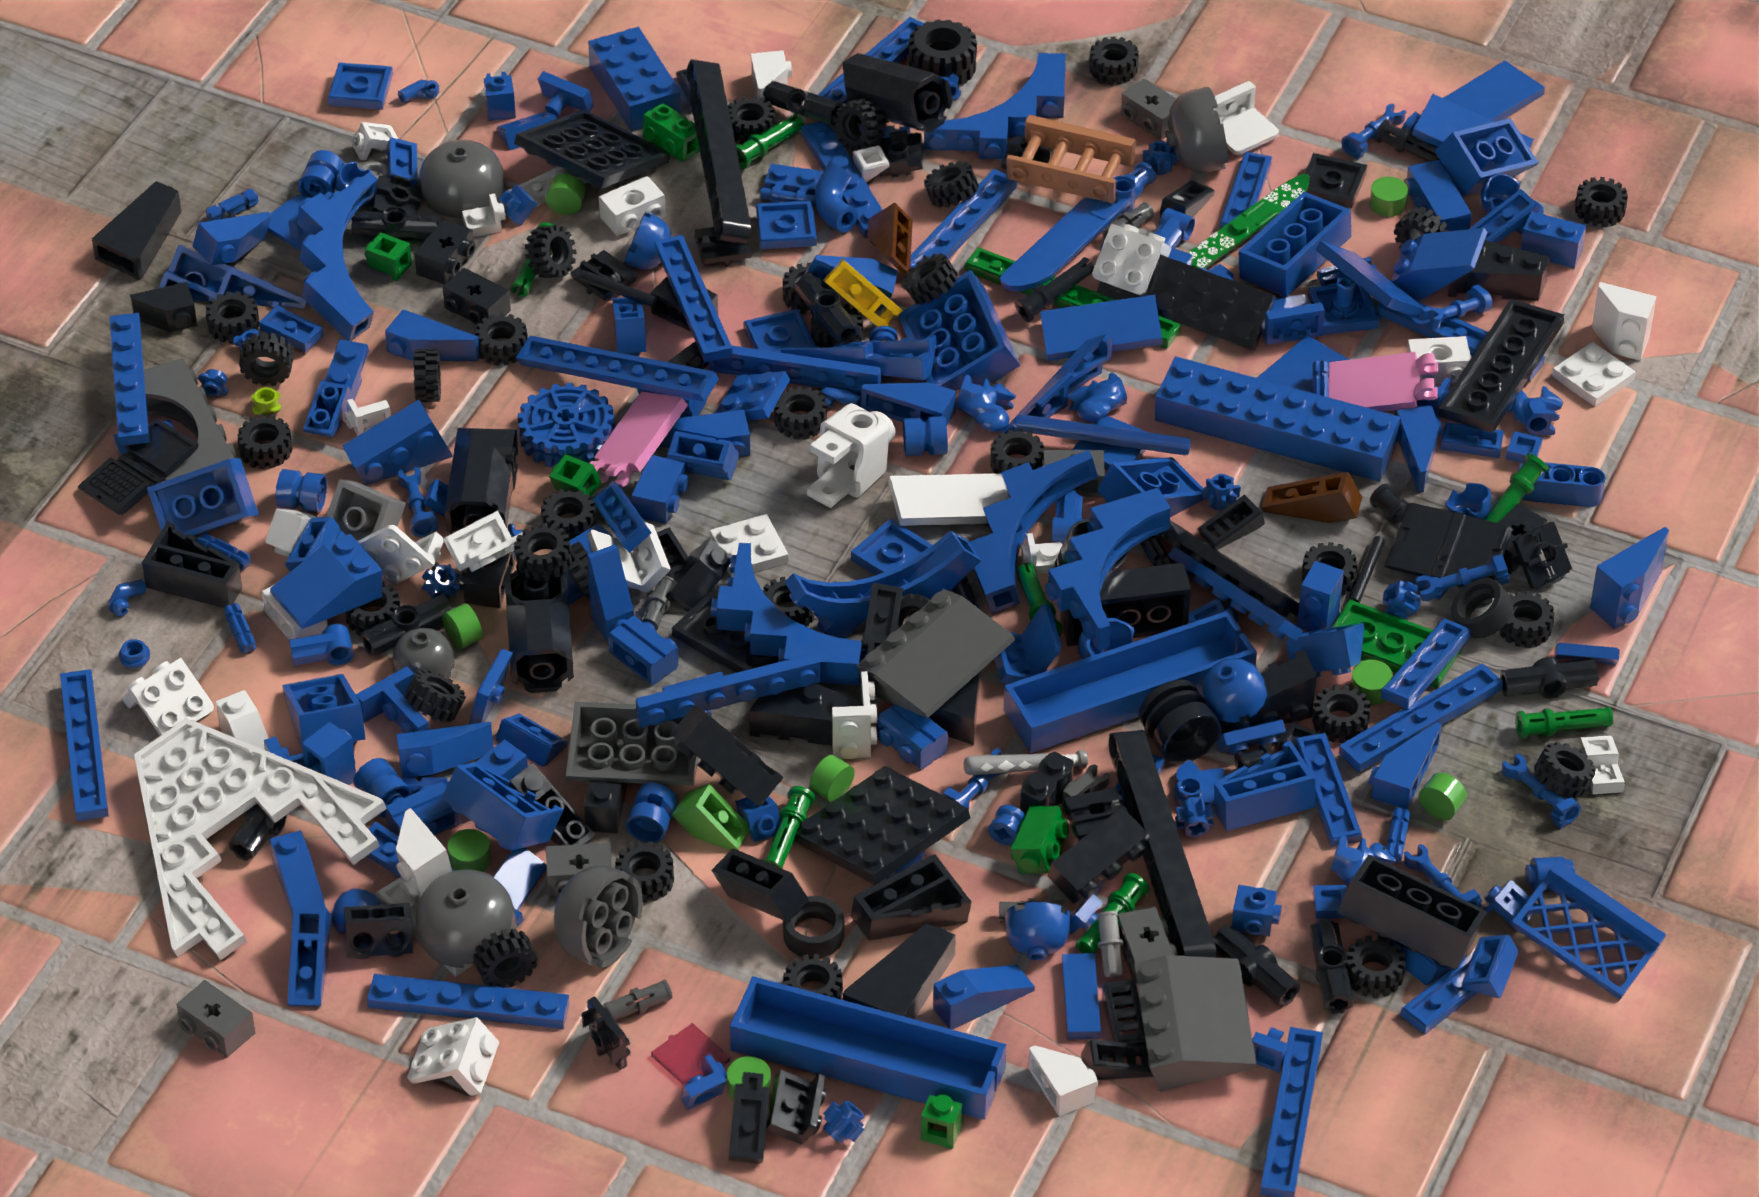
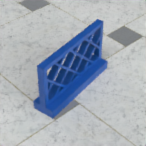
M1558 861L1553 864L1547 876L1511 923V926L1619 1000H1621L1649 960L1659 950L1666 937L1664 932ZM1547 887L1559 894L1561 904H1544L1542 894ZM1581 909L1587 914L1588 922L1572 924L1569 910ZM1563 911L1566 925L1550 926L1546 912ZM1540 913L1543 927L1532 928L1522 920L1527 914ZM1596 928H1609L1614 932L1616 941L1599 942ZM1590 929L1593 943L1577 945L1574 931ZM1568 932L1571 946H1558L1553 942L1551 933ZM1635 946L1643 951L1645 955L1641 960L1627 961L1624 947ZM1618 948L1621 962L1605 964L1601 949ZM1595 950L1598 960L1597 965H1586L1581 961L1579 952ZM1629 968H1634L1630 974ZM1623 969L1625 982L1621 987L1608 980L1607 970Z

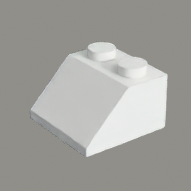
M1603 282L1599 283L1592 329L1612 354L1641 361L1650 338L1657 296Z
M411 808L405 811L396 846L399 860L396 867L404 879V882L401 884L406 894L411 899L416 897L419 901L423 892L434 880L452 872L447 850Z

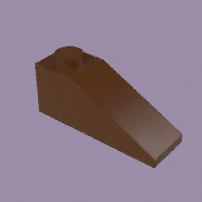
M894 202L868 219L867 237L871 244L876 246L885 258L905 275V273H910L913 219Z
M1349 472L1267 487L1261 508L1263 512L1333 523L1357 518L1363 497Z

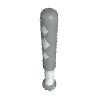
M1078 750L1076 754L1071 755L1062 754L1074 760V766L1078 769L1087 768L1088 756L1085 750ZM1048 753L968 756L963 762V768L967 775L1038 770L1040 762Z

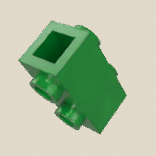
M664 103L644 114L642 132L644 138L665 149L681 162L700 152L694 122Z
M1059 806L1030 807L1025 819L1021 821L1018 835L1010 848L1011 858L1016 862L1020 874L1049 873L1051 863L1059 857L1062 843L1069 833L1068 822L1064 819Z

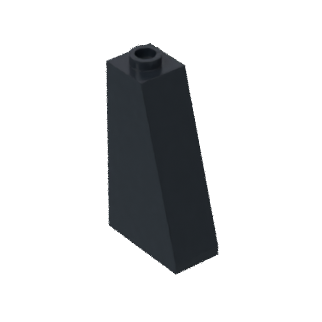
M155 181L92 238L95 260L141 280L181 214L179 191L171 186Z
M926 923L846 988L843 992V1000L915 1019L933 991V983L940 980L955 957L956 935L944 928H938Z

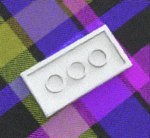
M1001 473L890 476L888 483L900 526L988 524L983 508L1009 498Z

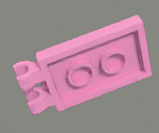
M1416 352L1329 362V398L1381 412L1417 407V400H1435L1438 398V388L1434 387L1433 378H1425L1420 381V375L1438 374V362H1435L1434 353H1426L1418 358Z
M641 392L595 455L594 459L596 461L589 462L598 471L601 484H604L609 476L616 477L618 474L615 482L620 487H624L628 484L630 476L634 471L641 472L688 406L682 397Z

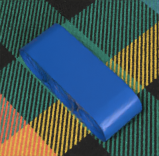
M1546 463L1549 470L1546 473L1543 472L1535 482L1533 492L1529 493V495L1525 494L1522 500L1531 502L1594 507L1602 501L1606 477L1602 470L1595 467Z

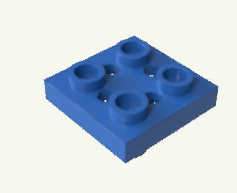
M1348 276L1338 278L1336 285L1309 288L1308 297L1310 303H1322L1325 309L1323 335L1378 328L1379 319L1370 294Z

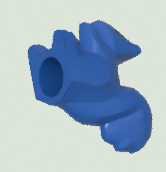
M1113 372L1109 374L1108 380L1100 383L1092 380L1089 386H1081L1067 395V399L1072 400L1069 410H1078V416L1088 422L1097 421L1105 417L1109 411L1127 404V394L1123 382Z
M966 374L960 389L956 408L975 418L983 429L998 432L1004 430L1009 424V415L1003 408L1012 409L1014 405L1010 400L1015 399L1016 395L1000 383L990 386L988 379H985L981 386L972 384L971 377Z
M1543 386L1540 397L1528 398L1526 393L1521 390L1507 412H1512L1514 418L1526 427L1530 435H1554L1555 428L1551 425V422L1559 420L1560 416L1555 411L1562 408L1563 402L1556 394L1548 390L1546 386Z
M1341 835L1330 871L1337 873L1340 879L1349 885L1351 879L1368 855L1390 865L1395 863L1396 859L1380 843H1373L1368 848L1364 838L1361 839L1357 849L1348 847L1346 836Z

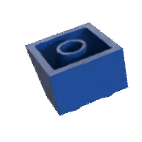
M1363 623L1306 631L1301 633L1297 641L1287 638L1286 645L1289 661L1296 658V652L1304 649L1317 675L1316 678L1322 677L1321 672L1332 670L1333 675L1350 673V667L1359 664L1361 661L1364 625Z

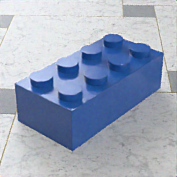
M639 27L588 41L589 66L631 132L642 129L644 114L662 103L682 115L681 91Z
M1305 191L1302 192L1238 251L1239 278L1288 297L1327 260L1316 250L1320 240L1341 247L1352 237L1351 210Z

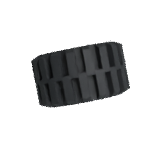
M939 19L934 20V22H925L923 26L919 25L915 28V31L911 32L908 56L909 67L935 73L940 78H949L951 74H954L959 78L957 83L959 85L965 84L966 80H970L973 77V73L976 72L977 40L975 33L971 32L968 26H963L960 22H952V20L946 19V21H941Z

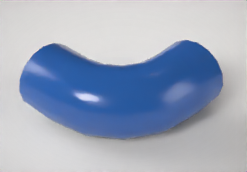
M829 161L816 185L815 206L820 218L835 230L846 233L854 227L858 216L857 210L846 204L842 199L845 188L853 176L840 166Z

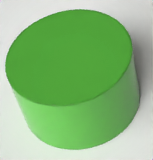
M564 173L554 176L550 181L546 194L548 207L558 214L572 215L577 213L582 206L586 191L585 185L578 177Z
M1395 177L1378 178L1371 186L1370 208L1376 214L1385 217L1400 215L1406 208L1407 185Z
M464 603L443 613L442 618L445 630L456 648L463 649L482 640L483 632L480 622L468 604Z
M1378 660L1361 661L1353 668L1350 691L1354 687L1359 689V695L1364 693L1367 696L1366 700L1370 701V705L1384 703L1386 700L1381 698V690L1393 677L1391 669L1385 663Z
M829 755L815 768L810 780V788L815 793L832 802L849 790L854 779L855 770L836 756Z
M1446 773L1434 774L1419 792V801L1422 807L1430 815L1441 820L1451 819L1467 799L1463 785L1456 778Z
M464 829L453 834L448 841V856L451 869L454 871L469 869L485 872L491 863L488 837L483 832L475 829Z
M746 1056L738 1058L731 1063L727 1070L728 1095L732 1100L734 1098L735 1084H742L743 1072L764 1074L763 1087H769L770 1096L771 1071L765 1061L757 1057Z

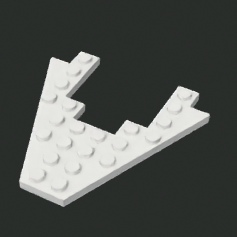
M185 718L134 754L171 947L177 957L204 940L219 960H222L247 942L244 934L197 878L222 861L219 854L206 839L257 803L274 823L302 805L353 865L380 847L377 839L364 824L387 809L381 798L188 718Z

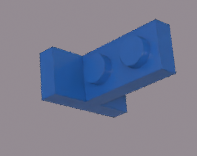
M408 666L355 694L361 703L364 723L384 712L389 721L396 722L402 733L429 730V722L419 711L413 708V705H409L404 697L405 691L414 676V673Z

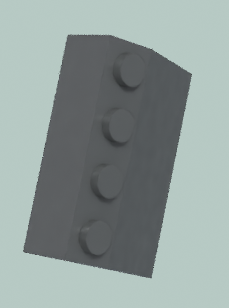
M943 589L935 594L924 607L912 614L907 622L898 630L892 632L875 650L869 652L865 659L856 667L860 675L863 671L868 672V681H874L876 697L928 718L1006 649L1015 638L1009 631L963 596Z
M575 702L566 780L623 783L654 782L694 786L699 759L695 755L690 759L676 748L679 741L670 735L684 717L640 728L636 720V704Z
M1165 955L1134 963L1150 1069L1160 1091L1257 1068L1238 959Z

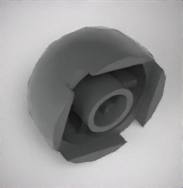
M417 628L403 634L394 646L392 666L394 673L408 666L414 674L418 670L421 671V669H425L427 672L432 670L436 675L440 673L444 675L443 678L448 679L451 677V670L455 666V659L449 640L439 631L431 628Z

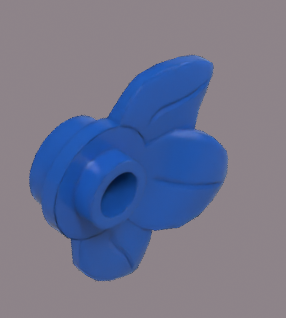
M1191 760L1183 763L1176 772L1178 783L1174 787V798L1181 804L1187 798L1198 797L1203 799L1204 804H1212L1214 806V783L1225 777V770L1223 768L1199 771L1197 765Z

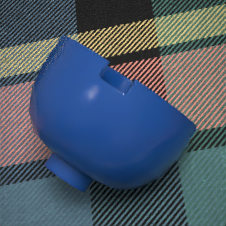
M645 211L640 221V227L635 232L625 256L624 264L639 270H651L660 264L661 261L655 250V241L671 237L670 228L663 219Z
M1229 658L1216 663L1207 672L1202 685L1206 705L1211 708L1219 720L1225 722L1240 721L1239 717L1247 714L1250 717L1255 715L1262 708L1267 697V689L1262 675L1253 664L1243 659Z
M1047 902L1024 903V909L1015 911V906H1012L1005 911L1007 939L1014 949L1024 955H1028L1029 959L1044 960L1047 958V955L1054 954L1065 945L1069 936L1070 912L1066 910L1065 913H1062L1060 905Z

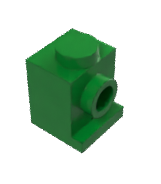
M380 233L365 249L367 267L392 275V280L398 281L412 265L410 243L384 233Z
M567 454L553 467L549 475L556 491L563 489L564 492H568V488L573 489V492L581 490L583 495L588 494L590 498L602 483L594 465Z
M929 1095L921 1115V1140L953 1149L964 1120L962 1119V1103L954 1102L947 1095ZM934 1124L946 1126L947 1133L933 1130Z

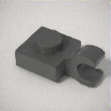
M1096 764L1089 766L1086 769V774L1076 781H1071L1064 788L1063 805L1064 798L1107 788L1110 775L1106 773L1102 777L1097 778L1095 776L1097 775L1098 766ZM1063 806L1062 811L1066 814V811Z

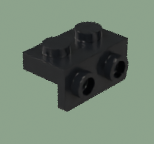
M780 1070L774 1080L766 1131L801 1145L811 1134L815 1135L822 1122L819 1110L827 1093V1090L823 1088L825 1075L818 1073L810 1082Z

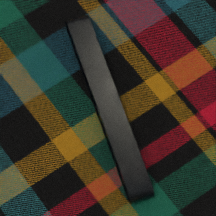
M691 59L687 66L686 81L717 241L746 245L750 238L751 222L719 63Z
M1143 730L1110 733L1108 739L1109 753L1128 812L1149 834L1145 844L1146 851L1143 854V859L1162 917L1166 920L1170 942L1175 945L1178 956L1216 958L1215 943L1146 735Z

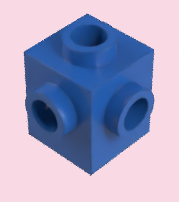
M1238 885L1233 907L1232 926L1240 932L1270 937L1272 925H1279L1282 905H1276L1277 891Z

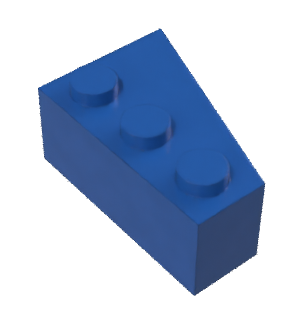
M419 400L342 445L365 485L396 476L401 469L405 473L414 470V467L420 468L453 457Z
M1290 740L1283 744V749L1273 755L1266 753L1260 757V762L1250 768L1243 766L1214 783V812L1226 831L1315 807V776Z
M476 762L455 767L442 796V799L451 805L453 811L469 818L475 823L477 829L489 833L498 840V844L507 850H516L550 841L564 809L556 805L549 809L535 801L536 794L527 791L525 795L508 787L510 780Z

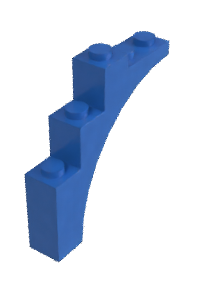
M1038 53L1036 67L1030 79L1018 93L988 111L965 118L947 120L942 126L930 133L924 132V150L979 151V159L1003 160L1007 151V139L1012 138L1013 135L1025 136V121L1028 115L1064 118L1066 54Z
M371 172L361 178L356 177L347 188L341 192H334L328 199L321 192L312 199L310 197L306 198L298 208L299 213L296 222L309 235L301 243L302 248L299 260L311 271L304 280L302 298L348 341H352L370 328L374 313L371 307L359 295L349 277L344 261L342 243L343 234L349 221L358 209L374 196L378 179Z
M1090 450L1074 454L1035 470H1032L1028 462L1001 472L1009 498L983 508L991 534L969 542L981 559V562L973 569L991 614L1020 604L1016 589L1015 567L1026 534L1037 519L1059 498L1074 488L1098 477Z
M1158 488L1092 507L1090 521L1087 523L1089 533L1070 538L1069 552L1066 553L1068 564L1049 569L1048 583L1045 584L1048 599L1055 602L1060 612L1070 609L1072 616L1075 619L1078 618L1081 622L1085 637L1088 640H1092L1097 650L1109 647L1110 623L1103 611L1100 591L1106 576L1114 564L1132 547L1151 536L1170 529L1171 507Z
M950 530L932 547L914 559L890 571L869 578L849 582L827 583L809 580L793 573L785 583L791 591L789 594L791 600L800 608L804 606L809 608L818 618L817 626L824 634L846 639L867 618L873 583L903 588V597L911 593L929 599L933 594L941 592L943 589L951 591L981 562V559L968 540Z
M739 543L737 555L731 556L730 573H734V577H728L727 586L719 587L718 598H712L711 616L716 617L717 629L745 631L744 640L745 642H750V655L779 657L778 662L817 653L821 662L820 683L859 685L860 673L856 666L862 661V641L837 638L814 631L795 622L777 609L763 593L755 578L751 563V543Z

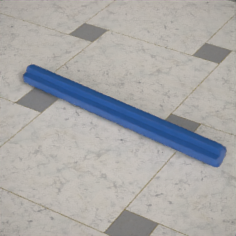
M1017 414L1014 424L1015 431L1017 432L1018 429H1021L1024 433L1030 431L1038 435L1184 456L1189 454L1191 445L1190 439L1184 437Z

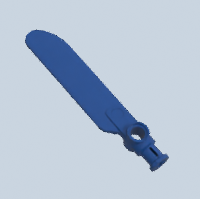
M1140 162L1134 166L1131 174L1112 178L1116 179L1114 204L1091 198L1081 200L1001 275V285L1013 292L1032 289L1049 281L1119 214L1129 213L1134 209L1135 200L1143 193V188L1156 180V173L1152 166L1146 162Z

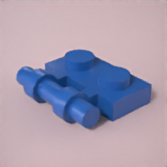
M770 164L765 179V188L761 189L760 198L771 200V203L812 201V205L815 206L816 185L823 171Z

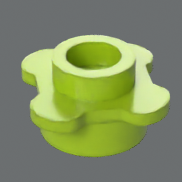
M268 387L258 389L251 397L255 405L252 408L253 413L262 415L280 412L282 409L281 404L278 402L281 398L280 393Z

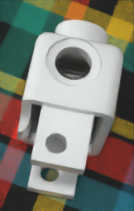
M851 403L821 423L820 437L810 445V452L818 456L817 474L819 479L807 488V496L831 508L847 494L855 498L862 495L886 472L888 444L895 437V427L892 421L881 412H869ZM855 465L854 471L851 470L849 467Z

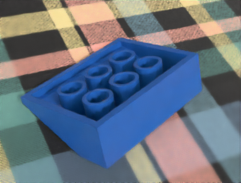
M971 270L958 277L957 281L953 282L955 285L952 288H948L946 294L942 293L939 299L933 298L931 303L925 302L924 305H920V303L914 304L898 316L909 340H925L927 336H936L931 376L926 378L927 383L957 390L961 389L966 374L971 377L972 384L979 385L985 379H988L989 382L996 381L1021 366L985 287Z

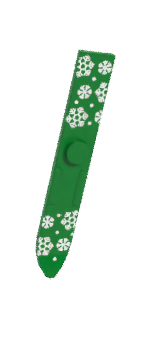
M1302 174L1283 183L1190 250L1188 253L1193 255L1192 266L1199 269L1208 268L1270 223L1302 192H1307L1310 176Z

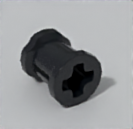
M1262 744L1257 750L1245 754L1242 752L1236 753L1234 756L1236 769L1238 770L1243 766L1247 768L1254 766L1260 762V757L1266 753L1273 755L1270 747L1267 744Z

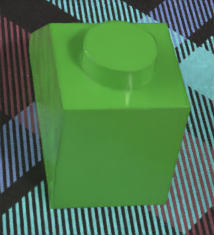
M710 784L685 793L672 814L692 837L729 850L732 848L738 850L749 832L748 823Z

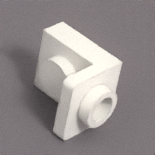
M361 122L357 133L353 136L352 145L360 160H367L371 148L380 151L387 150L390 137L396 139L398 137L391 125Z
M489 194L490 206L462 211L464 225L473 229L474 237L502 232L501 220H505L503 203H497L495 194Z
M352 398L347 400L348 411L344 412L348 428H353L357 436L391 416L390 406L386 400L358 408Z
M1033 533L1026 534V545H1021L1022 562L1033 564L1037 575L1048 574L1049 569L1053 568L1056 557L1062 547V542L1035 544Z

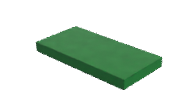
M1353 600L1348 601L1333 627L1363 623L1364 634L1361 660L1381 661L1389 666L1394 673L1398 672L1433 631L1432 629ZM1462 648L1429 686L1437 689L1440 687Z

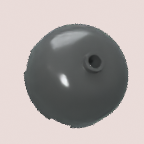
M1209 87L1194 89L1181 94L1170 108L1168 115L1169 130L1165 131L1168 146H1173L1180 163L1187 169L1197 173H1209L1226 169L1224 163H1228L1225 130L1223 123L1221 124L1218 112L1213 110V108L1218 107V104Z
M453 140L443 143L426 156L420 169V190L427 202V207L443 216L462 218V211L490 206L489 194H495L497 203H499V198L505 191L504 172L499 158L487 146L476 141Z
M593 866L578 872L566 883L556 902L554 930L560 946L567 954L578 961L601 968L615 963L624 954L633 941L628 937L635 917L641 919L642 891L637 879L624 871L612 867Z
M465 869L444 874L426 888L417 905L416 926L422 946L429 956L446 966L464 968V964L474 963L473 954L476 953L475 948L477 945L483 946L481 941L484 938L490 940V934L494 932L500 935L503 929H507L508 933H510L511 929H516V916L512 899L501 882L487 873Z

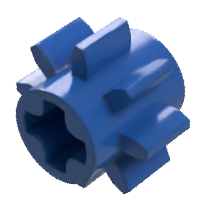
M1157 140L1148 144V150H1143L1142 162L1151 165L1156 175H1164L1172 171V165H1177V155L1174 153L1173 146L1169 147L1166 141Z
M1218 474L1212 479H1206V487L1203 488L1202 499L1209 500V508L1222 511L1240 497V486L1234 485L1233 477L1226 474Z
M435 562L431 570L426 569L423 573L422 578L426 582L421 589L426 590L430 599L442 594L448 599L451 594L455 595L460 588L456 584L460 574H456L450 564L440 565L438 562Z
M1398 580L1397 584H1390L1383 594V603L1389 605L1385 612L1406 619L1407 615L1415 614L1421 604V596L1415 594L1418 586L1409 581L1403 582L1401 580Z
M1187 798L1181 803L1180 807L1175 808L1177 830L1185 828L1186 835L1199 837L1206 834L1209 827H1214L1213 818L1215 815L1213 805H1204L1202 798Z
M847 1100L840 1106L833 1101L823 1113L825 1115L824 1120L827 1121L823 1126L824 1130L840 1143H843L847 1138L855 1142L864 1131V1124L861 1122L864 1114Z

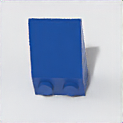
M1511 118L1454 131L1435 150L1442 165L1463 197L1480 193L1488 179L1493 175L1500 173L1514 177L1538 164L1537 159Z
M1484 228L1428 233L1414 240L1409 239L1400 248L1401 254L1398 262L1393 267L1394 273L1391 282L1418 302L1475 268L1487 231Z
M1173 457L1113 462L1097 490L1106 503L1158 488L1171 507L1170 517L1204 500L1202 499L1203 487Z
M229 458L147 487L161 531L167 521L175 525V529L184 535L191 534L195 537L202 533L211 532L259 516L240 458Z
M1666 527L1597 565L1590 609L1614 630L1636 619L1662 573L1669 529Z
M349 534L322 545L272 586L270 593L299 627L305 629L381 598L383 570L354 537Z
M344 674L282 685L301 747L303 741L328 722L333 723L339 729L348 731L353 738V745L359 740L366 739L361 703Z

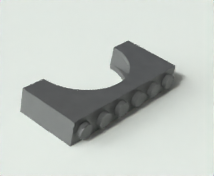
M183 358L144 370L147 414L167 417L183 424L195 435L199 444L198 449L168 475L164 481L229 458H237L232 443H226L227 437L222 424L217 425L216 423L217 417L213 406H207L206 404L207 397L203 387H197L198 381L194 369H188Z

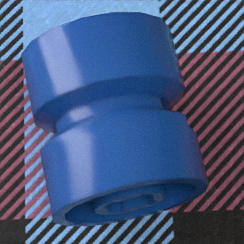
M318 150L312 153L298 183L300 193L311 199L320 192L323 195L327 192L333 194L336 189L338 170L344 164L341 158L327 150Z
M945 416L928 417L926 422H923L920 418L903 419L905 457L922 456L925 451H928L930 455L948 453Z
M282 469L276 485L275 499L277 507L296 509L300 505L303 511L320 513L324 507L327 493L326 475L307 472L305 476H302L301 471Z
M375 758L366 762L356 772L353 780L355 788L381 798L386 806L396 798H405L412 795L408 785L397 776V772L383 758ZM385 810L378 815L380 817L386 818Z
M652 782L641 785L625 823L628 833L633 838L644 843H658L662 841L678 803L675 793L669 787Z

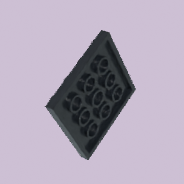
M581 110L517 133L514 142L515 145L523 148L526 153L537 155L545 159L548 164L559 166L567 170L570 175L589 181L596 188H606L614 183L669 163L671 155L665 149L586 110Z
M884 766L858 785L853 786L836 800L828 803L820 811L805 819L795 833L794 842L876 885L971 818L967 807Z

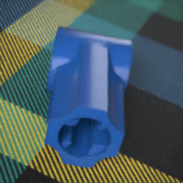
M1167 208L1163 212L1159 227L1154 234L1164 237L1165 244L1176 248L1181 240L1187 241L1190 238L1195 226V218Z
M1071 490L1056 502V517H1053L1052 543L1062 542L1063 545L1070 527L1076 522L1084 520L1082 519L1083 497L1078 495L1076 491Z
M341 624L330 625L319 635L289 640L294 666L327 660L332 665H343L350 662L354 656L349 630Z

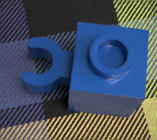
M501 72V76L491 77V74L487 73L486 78H484V90L488 121L516 118L511 75Z

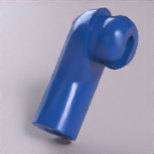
M139 579L118 584L108 601L109 610L117 616L127 614L129 598L146 593L145 582Z

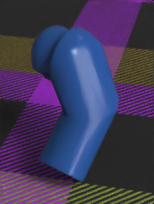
M418 80L399 90L398 97L403 103L415 97L432 99L439 94L440 86L434 80Z
M825 387L820 391L821 395L825 397L827 408L832 407L834 400L845 406L852 403L861 407V397L846 389Z

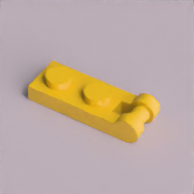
M843 258L824 279L830 287L877 327L890 326L888 323L895 315L898 317L903 311ZM882 303L886 309L878 316L874 312Z

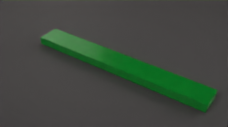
M978 247L965 262L964 271L968 272L971 270L974 275L1001 285V275L1015 261ZM1053 276L1049 281L1043 283L1042 285H1047L1049 282L1054 280L1056 276ZM1076 284L1056 298L1053 305L1059 308L1114 301L1116 299ZM1034 288L1017 292L1030 295L1034 292ZM1158 316L1163 345L1158 346L1168 349L1181 332V324Z

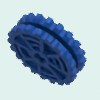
M566 383L565 387L554 384L552 389L549 390L541 388L538 390L539 394L537 396L531 394L527 397L528 403H522L520 406L521 413H518L517 416L520 445L524 447V453L527 456L533 455V461L537 463L544 461L546 467L550 468L558 464L565 454L587 463L595 461V455L615 428L613 407L608 405V398L606 396L600 397L597 389L587 390V385L581 384L579 387H574L573 383Z

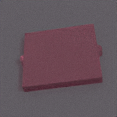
M693 1023L676 1035H669L666 1042L651 1052V1057L684 1086L691 1078L697 1075L704 1076L701 1066L705 1056L711 1054L715 1062H720L723 1066L731 1061V1056Z

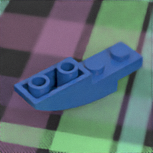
M339 340L325 381L320 380L303 427L305 433L333 437L345 421L344 412L348 411L347 400L352 398L355 400L361 386V372L369 353L368 344Z

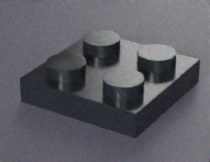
M1313 153L1304 173L1310 176L1307 193L1352 209L1367 174V165Z

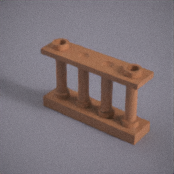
M1028 115L1025 121V143H1028L1021 157L1008 155L1007 179L1114 204L1116 179L1112 178L1119 164L1132 167L1135 161V139ZM1039 146L1055 149L1048 164L1033 160ZM1066 152L1081 155L1074 170L1059 166ZM1092 158L1108 161L1101 176L1086 173Z

